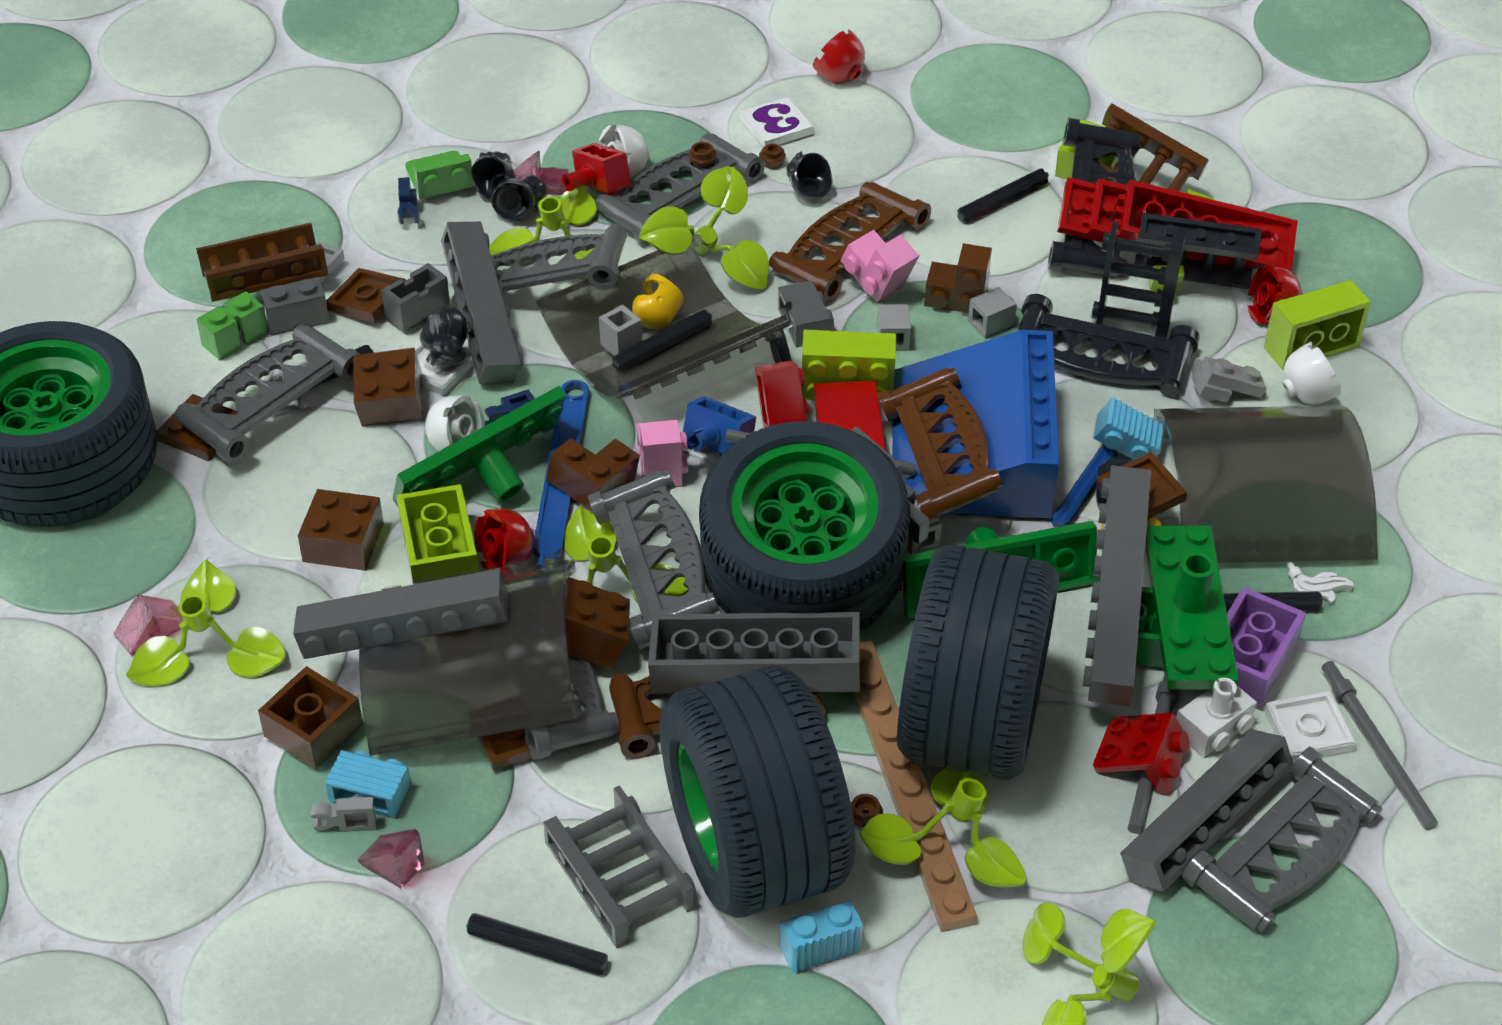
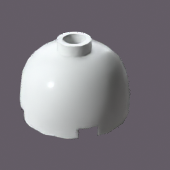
M609 125L603 130L598 144L626 152L630 180L638 176L643 171L649 158V149L642 134L634 128L624 125Z
M1309 342L1293 352L1285 362L1284 375L1286 380L1282 384L1291 398L1296 395L1303 403L1319 405L1340 395L1341 387L1340 384L1333 385L1331 378L1336 376L1325 355L1318 347L1311 349L1313 343Z
M455 395L443 397L432 405L427 414L425 428L429 443L435 450L440 451L485 426L482 408L478 402H473L470 399L472 398L471 396Z

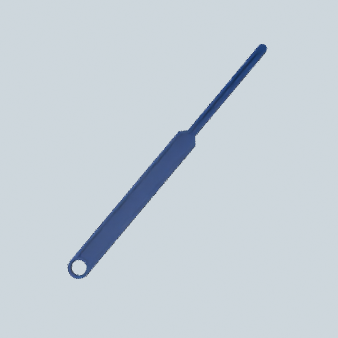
M581 380L567 381L561 387L565 394L573 389L581 390L584 393L579 396H569L566 394L558 424L554 427L535 531V543L533 545V554L539 559L534 588H548L552 563L563 555L564 536L568 525L572 498L546 481L550 454L570 438L581 444L589 400L588 385ZM534 619L528 620L526 634L540 636V622ZM538 648L530 655V657L536 658Z

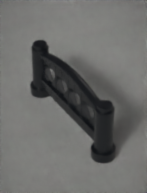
M1068 117L1064 131L1063 146L1075 147L1071 178L1094 184L1097 183L1099 178L1104 180L1111 179L1116 183L1127 185L1129 180L1136 181L1131 153L1132 151L1138 152L1141 136L1131 131L1080 123V119ZM1115 155L1118 158V162L1115 164L1117 172H1108L1095 160ZM1064 234L1063 242L1052 241L1047 268L1055 271L1065 268L1103 275L1107 251H1101V247L1092 240ZM1115 250L1113 261L1127 263V259L1120 256L1121 251ZM1111 273L1112 277H1118V275L1124 276L1121 274Z
M1030 294L1025 298L1021 309L1023 317L1018 331H1053V338L1062 336L1068 348L1066 351L1054 348L1055 368L1098 381L1128 385L1160 386L1161 393L1167 397H1175L1182 391L1191 355L1197 350L1200 340L1198 331L1193 327L1187 325L1175 326L1170 332L1169 339L1051 314L1053 304L1048 297L1041 294ZM1086 342H1091L1097 356L1078 355L1073 351ZM1119 348L1127 363L1119 364L1115 360L1106 361L1103 357ZM1145 355H1150L1157 369L1138 368L1133 363Z

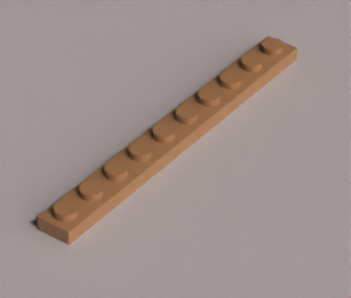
M872 640L860 642V692H853L896 812L898 816L909 822L913 828V834L921 831L938 812L919 763L906 759L897 747L899 710ZM940 820L921 840L916 841L921 848V855L915 863L941 932L976 925L977 914Z

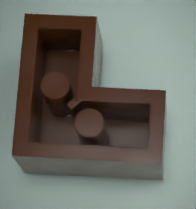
M963 243L957 265L932 261L926 281L924 306L969 313L970 299L988 292L992 248Z
M570 438L550 454L546 481L592 511L588 495L597 491H601L603 494L635 481L640 454L616 438L597 454H594Z

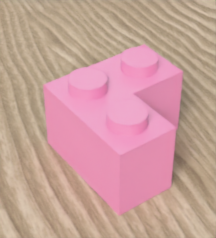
M872 230L848 244L841 262L844 264L845 269L862 285L864 291L879 303L903 288L920 255L901 234L885 243Z
M678 420L636 424L637 447L640 454L642 477L660 470L663 472L669 470L675 486L683 487L682 474L688 473L686 454L682 455V451H687V438L685 432H680Z

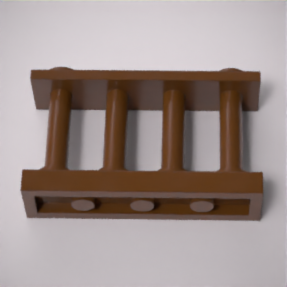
M1113 103L1106 110L1102 125L1108 128L1135 132L1136 135L1141 136L1138 151L1145 149L1155 156L1138 182L1151 184L1164 163H1169L1179 169L1178 174L1168 189L1180 191L1189 177L1197 180L1200 179L1209 159ZM1132 151L1131 154L1133 159L1138 152ZM1095 160V162H1097L1100 166H1102V167H1103L1105 170H1107L1108 172H1110V173H1116V172H1117V168H1116V167H1114L1113 169H1111L1110 167L1104 165L1103 163L1099 162L1098 160Z
M311 222L196 248L202 275L206 277L212 302L236 297L245 291L250 294L273 286L329 275L324 249L321 244L316 245Z

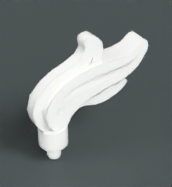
M1291 562L1287 564L1289 569L1288 575L1292 580V587L1295 592L1319 591L1322 599L1327 600L1328 604H1333L1336 598L1335 592H1351L1354 584L1352 581L1343 577H1336L1337 574L1334 572H1322L1310 578L1303 574L1300 567L1294 566Z

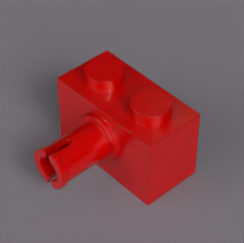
M597 143L572 150L575 171L562 175V184L566 191L569 192L583 186H588L589 189H597L605 194L613 195L619 193L622 188L631 185L626 152Z
M792 361L755 367L763 428L785 422H805V417L809 416V407L806 398H802L801 386L805 385L802 368H798V365Z

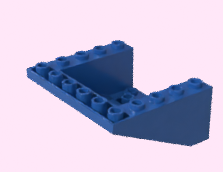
M1019 330L895 369L893 390L946 367L948 369L954 367L961 382L956 388L972 404L985 429L990 454V470L997 468L1004 486L998 488V492L946 514L1052 518L1059 469L1053 331ZM945 398L936 400L926 412L942 413L946 411L948 407L944 405ZM900 417L892 421V457L896 460L916 463L914 476L901 474L903 481L917 495L926 491L927 487ZM953 418L945 419L933 433L953 432L957 428L952 424ZM954 439L941 453L962 452L965 449L960 444L962 439ZM970 459L960 461L949 474L971 473L974 468L969 466Z

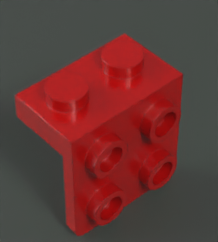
M1173 712L1114 717L1108 724L1094 759L1093 767L1098 773L1144 770L1158 794L1171 793L1175 780L1179 776L1184 755L1189 749V737L1182 729Z

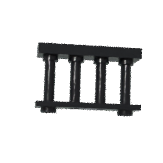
M1142 213L1138 239L1140 242L1165 246V243H1172L1174 232L1186 233L1181 265H1183L1184 270L1183 280L1249 289L1252 269L1244 267L1246 259H1258L1262 229ZM1187 251L1205 253L1204 261L1186 259ZM1137 253L1134 261L1135 265L1152 268L1153 266H1167L1168 263L1162 261L1160 257ZM1217 255L1235 257L1233 266L1216 264Z
M1113 221L1111 232L1104 233L1101 251H1107L1100 299L1099 302L1094 301L1091 318L1096 319V324L1101 325L1104 318L1149 325L1150 329L1156 330L1155 336L1167 339L1186 233L1174 232L1172 243H1165V246L1117 238L1119 222ZM1119 250L1160 257L1162 261L1168 263L1167 267L1161 266V269L1117 262L1113 261L1114 252ZM1111 273L1156 280L1158 284L1164 285L1163 290L1157 289V292L1110 284ZM1108 296L1154 303V307H1159L1160 309L1159 312L1153 311V314L1109 307L1106 304Z

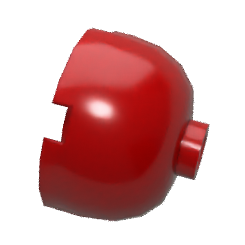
M848 29V34L841 31L829 40L821 49L824 55L820 60L816 57L813 62L814 70L829 82L841 83L849 79L853 81L863 72L862 65L865 61L866 52L860 39Z
M1267 265V268H1259L1253 276L1248 290V296H1253V306L1248 305L1251 319L1256 323L1269 324L1273 303L1303 294L1298 277L1288 269L1280 266Z
M497 508L483 511L485 515L477 518L474 530L476 552L482 551L483 557L486 560L480 561L481 566L485 571L500 568L501 574L519 569L527 562L535 543L533 530L525 518L513 510Z

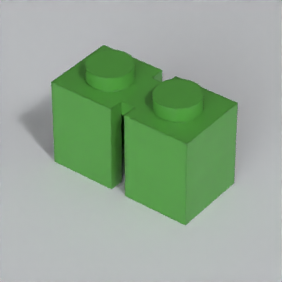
M246 291L225 302L223 309L218 306L196 319L202 346L218 360L242 348L239 329H241L242 339L246 345L268 333L264 306Z

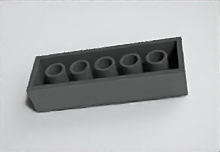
M859 612L652 615L648 659L651 693H677L685 689L767 666H780L795 673L807 685L810 692H860Z

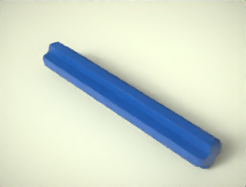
M1102 443L1053 514L1052 525L1054 527L1070 525L1096 487V478L1099 477L1098 467L1105 460L1115 458L1118 454L1116 450L1109 449Z

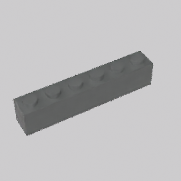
M481 221L447 222L441 243L459 311L467 321V341L479 384L513 383L518 371L522 369L523 358L521 352H517L515 344L516 332L509 323V307L507 304H504L502 298V282L497 280L495 273L496 261L490 255L489 236L487 233H484Z
M499 568L297 606L293 635L303 659L504 623L508 622L509 594Z
M1251 729L1123 849L1120 855L1130 882L1164 892L1184 872L1190 861L1200 851H1206L1291 769L1294 763L1285 736Z

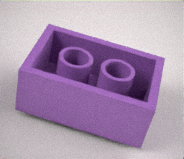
M1243 587L1229 609L1227 617L1239 679L1238 687L1257 702V706L1261 707L1300 639L1306 612Z

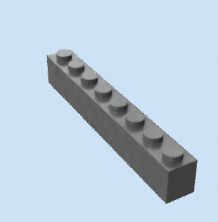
M1111 465L1109 478H1103L1101 498H1107L1106 504L1100 503L1098 523L1104 524V530L1098 529L1096 549L1102 550L1101 556H1095L1093 576H1099V583L1093 582L1090 602L1097 603L1096 610H1090L1088 630L1094 631V638H1087L1085 658L1092 659L1091 666H1085L1082 685L1083 687H1089L1088 701L1122 706H1130L1135 679L1151 470Z

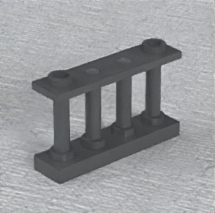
M620 785L613 788L614 808L573 828L569 826L564 828L557 816L543 822L545 844L615 948L629 942L628 926L631 925V920L675 898L679 900L686 912L693 910V893L696 892L690 875L687 872L682 873L641 816L640 808L633 796L628 797ZM621 820L631 832V834L590 854L587 852L581 853L577 847V841ZM639 845L649 858L608 880L605 878L599 879L595 873V867ZM657 871L667 883V886L625 907L622 904L617 906L613 900V893Z

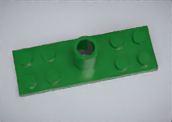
M557 386L398 473L393 501L398 507L396 495L450 486L453 479L473 468L476 469L498 502L510 499L524 487V483L503 452L515 445L516 447L525 445L532 439L534 434L540 431L546 433L556 427L566 394L560 386Z
M1093 521L998 538L991 528L980 527L973 530L968 535L966 544L962 545L966 546V549L972 547L987 550V554L989 551L1008 554V558L1011 555L1029 558L1030 562L1032 559L1048 562L1059 574L1058 591L1092 585L1093 582L1097 583V576H1093L1095 556H1097V526ZM937 550L906 555L904 558L902 571L904 614L908 620L915 619L926 571L933 553Z
M1147 526L1145 550L1167 689H1213L1214 682H1218L1219 678H1229L1238 686V673L1211 526Z

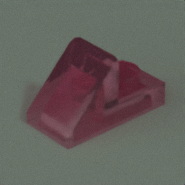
M540 151L535 152L514 169L515 178L523 180L528 175H535L548 186L547 191L550 195H563L566 192L562 184V175L568 174L569 169L541 167Z

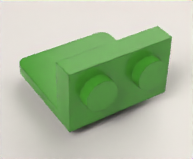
M449 151L410 160L405 163L406 171L414 188H416L419 199L432 198L437 195L474 187L471 174L472 162L469 154L460 155L458 151Z

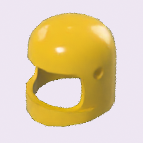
M652 273L643 284L645 294L635 297L632 312L641 319L643 327L650 330H662L672 322L683 306L684 296L680 289L667 278ZM651 282H656L659 285L655 292L652 290Z

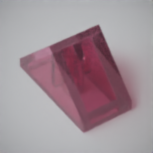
M137 594L115 629L114 636L133 657L139 647L150 638L170 636L181 630L179 624L184 620L178 606L172 600Z
M416 829L380 835L357 861L361 866L398 888L403 889L425 864L420 833Z

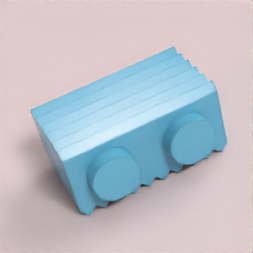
M1111 398L1098 412L1093 439L1103 443L1109 449H1114L1130 457L1132 460L1150 452L1156 457L1161 453L1164 423H1159V420L1154 421L1153 417L1149 418L1148 415H1143V412H1138L1132 406H1127V403L1122 404V401H1117L1116 398Z
M341 750L340 755L337 756V761L334 762V766L331 768V772H329L328 778H326L325 785L328 800L331 803L336 802L340 798L354 796L373 797L376 813L394 818L411 785L409 767L396 759L384 761L372 758L364 751L352 753Z
M850 899L780 922L779 945L791 972L797 974L798 970L804 971L805 967L811 969L812 965L818 967L819 963L825 964L826 960L832 962L833 958L838 960L840 956L846 957L847 954L852 955L854 951L859 953L861 950L863 923Z

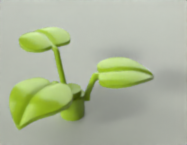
M726 166L711 171L702 181V198L708 205L718 207L707 226L700 227L695 232L694 227L688 225L686 212L673 206L657 210L643 225L639 239L666 254H681L689 247L694 254L704 256L710 251L716 253L717 251L729 250L721 258L722 268L729 278L751 289L764 290L767 286L769 260L766 251L761 245L750 240L740 241L735 248L731 244L716 245L718 235L713 226L722 210L731 215L738 214L745 207L748 200L746 182L740 172L734 167Z
M585 186L574 189L571 192L566 191L559 198L555 196L543 198L538 204L541 217L536 219L537 228L535 236L533 237L532 233L525 228L509 229L500 234L489 245L491 255L539 241L542 226L550 231H557L562 228L565 236H570L571 234L567 228L569 224L580 226L594 218L597 212L595 200ZM593 249L579 251L574 256L578 260L583 259ZM587 276L580 278L577 277V279L588 280Z
M579 506L570 518L565 530L564 548L567 555L578 562L590 560L587 582L592 585L596 571L605 573L610 571L615 565H618L629 582H631L626 566L622 562V557L615 553L617 539L612 524L607 522L599 525L593 513ZM659 562L654 570L664 571L677 570L662 562ZM676 578L662 595L684 596L687 594L689 588L683 585L685 578ZM559 583L550 589L554 602L564 583ZM632 590L633 598L637 602L634 590Z
M205 559L190 576L181 594L178 609L184 621L179 624L181 629L179 645H177L173 638L168 636L150 638L135 653L126 676L130 681L147 687H161L176 682L186 673L190 666L188 656L182 652L187 645L188 630L203 632L209 626L233 648L227 655V664L230 670L239 677L255 678L262 676L281 665L286 658V654L280 640L266 629L258 627L246 628L239 634L237 642H235L217 624L211 613H221L228 609L235 600L236 588L229 576Z
M947 767L934 777L930 787L933 798L939 804L944 805V807L918 833L913 834L912 826L904 818L890 813L874 816L859 833L865 846L878 858L896 865L910 864L921 855V848L916 841L921 840L950 812L951 816L958 821L972 820L971 843L974 847L966 852L965 863L970 873L977 880L995 887H1018L1027 882L1026 873L1021 862L1006 843L993 836L985 837L980 842L978 838L979 821L982 818L981 812L988 805L989 797L978 775L970 774V770L965 773L950 770Z
M1052 903L1040 904L1035 909L1033 918L1029 921L1023 936L1022 951L1026 960L1036 965L1041 964L1048 959L1054 948L1060 953L1093 969L1092 982L1100 992L1070 995L1067 1002L1061 1000L1054 1001L1047 1010L1042 1025H1086L1087 1014L1084 1005L1081 1003L1082 1001L1102 1000L1108 1003L1111 1000V996L1122 1001H1130L1137 993L1139 978L1135 972L1127 970L1126 967L1140 950L1157 924V921L1130 909L1116 911L1107 921L1101 935L1100 942L1104 952L1101 955L1103 964L1099 965L1057 942L1066 926L1064 913L1058 906Z

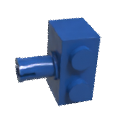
M706 396L698 398L687 404L683 432L686 433L687 447L689 450L694 448V452L700 451L702 448H709L719 452L721 456L731 445L735 444L725 441L727 429L752 433L755 429L757 416Z

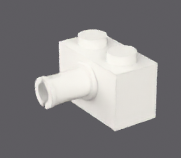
M1219 678L1218 682H1214L1213 689H1208L1178 710L1176 718L1189 737V746L1201 757L1205 758L1214 750L1221 751L1236 734H1244L1251 728L1255 721L1253 715L1257 702L1236 686L1233 680Z

